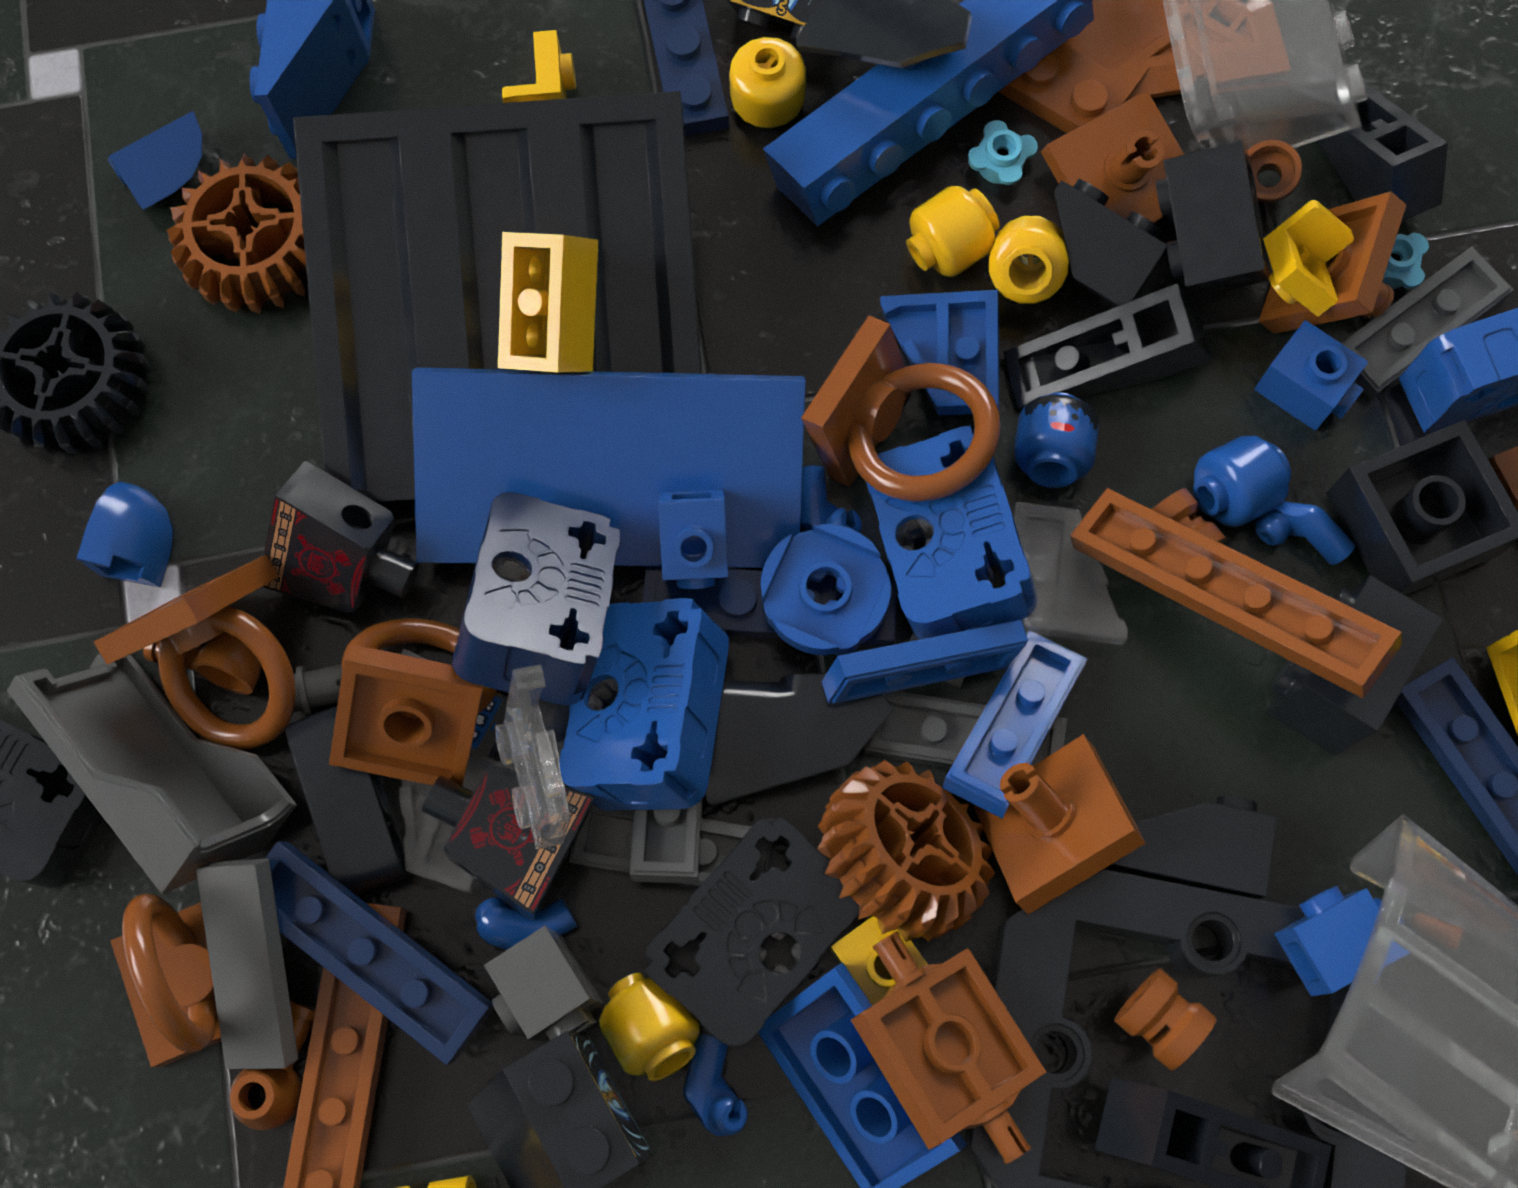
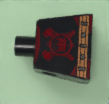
M304 461L274 496L263 555L267 554L279 577L262 586L266 589L350 613L358 610L374 586L403 598L415 579L419 563L388 550L395 518L390 510L309 462Z
M489 765L475 791L440 775L431 787L421 811L454 827L443 849L448 860L524 917L534 921L592 809L594 797L572 788L496 765Z

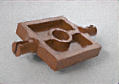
M898 931L876 943L872 948L879 955L895 984L889 988L881 1001L851 1019V1022L928 1150L942 1144L961 1130L977 1128L983 1125L1004 1159L1003 1162L1005 1164L1012 1162L1032 1148L1031 1145L1027 1143L1007 1109L1014 1103L1021 1089L1047 1072L969 948L944 963L925 965L919 968L899 936Z

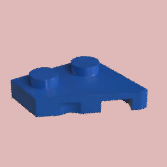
M998 290L880 297L883 315L887 322L891 324L893 333L910 365L940 363L955 366L969 372L989 390L1000 413ZM924 389L938 416L972 414L969 406L957 395L941 389Z

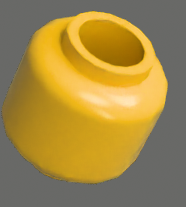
M770 37L751 40L738 49L731 61L729 73L730 96L735 111L745 122L756 127L775 128L786 125L798 115L805 101L806 67L801 54L792 44L779 38Z
M949 186L913 210L909 220L912 237L906 240V245L911 256L921 269L927 271L933 267L943 276L954 277L990 254L995 242V232L999 230L1000 224L992 205L979 190L971 189L967 191L961 186Z
M1022 216L1009 221L997 233L989 256V274L995 288L1005 298L1019 304H1035L1044 301L1062 287L1068 275L1069 256L1063 232L1053 221L1041 216Z
M634 973L621 979L608 992L610 1001L600 1015L599 1025L601 1033L626 1073L634 1076L647 1075L651 1081L661 1080L680 1070L694 1057L696 1053L694 1043L700 1034L699 1020L672 995H668L650 977L645 978L642 973Z

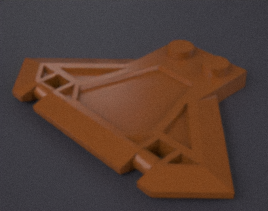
M1092 0L1094 21L1089 23L1077 36L1069 38L1041 59L1034 68L1024 72L998 92L1067 134L1148 90L1152 98L1288 77L1290 71L1272 5L1263 0H1250L1245 7L1233 0ZM1212 17L1230 28L1226 30L1211 21Z

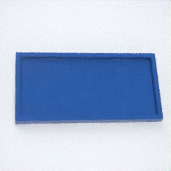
M414 368L412 370L417 562L476 563L493 500L501 493L513 492L609 518V527L620 530V543L614 566H662L658 509L659 492L723 489L728 567L763 568L769 554L781 540L791 534L794 537L800 533L804 423L801 417L805 409L806 380L804 376L594 371L557 373L504 369Z

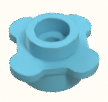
M991 121L984 127V138L979 146L969 151L968 163L972 169L979 171L989 182L1014 185L1022 178V170L1026 160L1036 155L1038 149L1037 142L1031 135L1020 136L1008 130L1007 125L1002 121ZM1000 149H1005L1008 152V155H1000L997 153V151Z
M1411 233L1408 236L1397 234L1391 254H1398L1401 261H1397L1390 256L1382 282L1390 285L1393 289L1401 286L1413 289L1422 283L1425 273L1421 269L1422 256L1429 248L1428 241L1423 235L1419 233Z

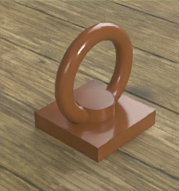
M872 316L867 317L801 417L829 478L851 487L858 474H860L870 486L884 495L912 502L931 501L952 495L978 478L995 454L1001 426L996 402L989 390L979 379L963 369L940 363H922L905 367L891 324ZM934 388L951 392L960 397L972 412L975 428L968 449L954 464L933 474L914 476L894 471L881 461L875 448L879 442L888 438L896 427L903 405L912 391Z
M267 554L166 602L94 641L105 663L108 665L161 640L158 668L165 694L175 712L186 725L212 743L238 750L261 747L276 739L286 728L293 715L296 700L295 678L283 647L269 629L256 618L242 610L228 606L279 577ZM224 632L242 641L257 657L267 678L269 700L263 715L252 723L236 724L226 721L210 711L198 698L190 684L185 665L186 651Z
M393 619L364 629L349 642L342 657V677L329 765L432 786L437 778L442 775L463 786L478 714L492 702L497 689L472 684L461 679L450 664L381 650L397 644L417 643L435 646L454 654L459 628L428 619Z
M145 893L137 895L125 908L122 921V936L110 941L150 1066L163 1067L221 1041L201 902L177 912L171 904L156 894Z

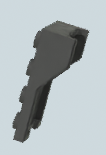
M98 653L90 666L91 669L59 678H54L47 668L14 677L7 692L161 894L196 880V868L206 863L242 860L265 850L297 806L256 754L197 739L131 654L107 665L101 654Z

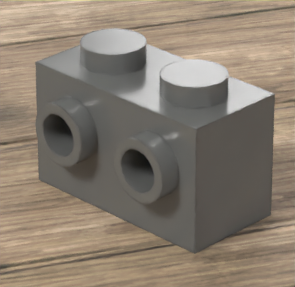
M543 926L484 965L501 993L492 999L494 1008L513 1036L520 1032L528 1040L549 1042L567 1030L585 1033L597 1023L592 1012L605 1004L564 936L547 926Z

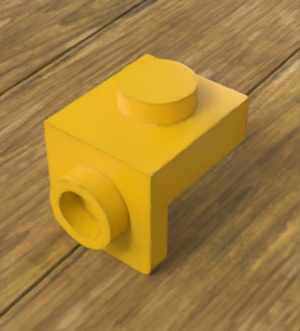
M557 30L533 32L536 84L503 87V103L567 99L566 90L576 89L572 53L562 54Z
M1311 200L1263 238L1273 270L1269 275V281L1274 290L1287 303L1294 304L1298 301L1318 317L1338 302L1326 262L1351 244L1354 237L1347 225L1318 201Z

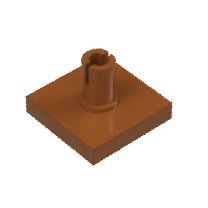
M1148 90L1048 143L1041 151L1058 183L1062 180L1073 187L1078 179L1084 180L1109 196V200L1105 204L1106 208L1126 219L1130 211H1134L1155 224L1165 219L1161 214L1156 190V180L1166 178L1163 160L1185 155Z
M1390 191L1328 209L1351 229L1354 237L1351 244L1326 262L1338 302L1317 317L1298 301L1294 304L1284 301L1271 285L1258 322L1273 334L1298 329L1304 320L1312 325H1319L1356 316L1370 318L1372 314L1376 317L1384 313L1394 299V291L1390 285L1382 281L1406 204Z
M1084 734L1033 766L1029 763H1019L1004 773L1000 779V789L1005 794L1003 795L1011 805L1003 819L973 804L980 823L985 826L984 832L1013 898L1028 915L1146 844L1098 752Z

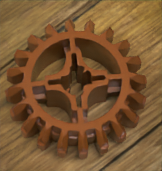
M243 153L237 167L232 168L229 163L220 159V172L211 177L198 170L201 185L197 189L181 187L182 198L187 205L170 208L172 219L177 225L167 229L169 241L174 246L170 251L173 262L183 272L182 277L192 289L199 291L206 301L214 305L222 301L227 309L235 313L246 303L251 311L261 314L265 301L270 299L275 306L284 309V295L292 290L295 294L305 297L306 288L302 282L307 278L298 168L294 167L290 162L280 167L277 160L272 159L268 154L256 165L253 158ZM263 203L278 204L293 212L280 213L278 208H264ZM224 254L227 259H239L240 266L220 264L212 260V255Z
M884 760L871 768L866 766L860 772L856 771L830 796V801L825 806L826 811L823 813L822 820L817 825L824 834L817 850L832 859L829 862L825 875L840 880L843 888L839 898L851 897L860 906L859 919L874 916L877 918L881 934L897 929L905 942L914 938H920L921 936L929 942L935 937H942L952 929H959L972 918L971 914L983 905L984 899L990 894L987 886L995 875L994 870L987 863L993 850L988 844L980 840V835L985 826L973 822L967 814L971 803L960 804L952 796L951 792L935 783L930 769L916 774L913 767L907 761L896 767Z

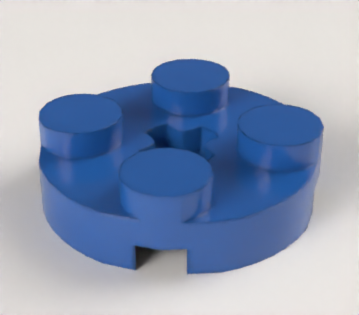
M821 524L813 526L812 530L801 532L794 537L793 534L781 540L771 551L761 575L760 586L766 621L774 628L782 640L790 646L809 654L825 656L831 654L844 655L854 652L860 644L870 639L877 632L888 611L891 583L889 574L887 575L886 566L880 559L879 551L867 537L845 526ZM826 575H831L837 578L836 589L843 593V596L838 601L829 600L826 605L819 604L814 601L815 593L807 589V586L811 580L821 583Z

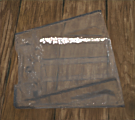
M1402 814L1353 857L1350 865V870L1354 874L1384 888L1385 891L1363 957L1335 1022L1320 1052L1276 1080L1271 1092L1283 1101L1449 1188H1518V906L1405 814Z

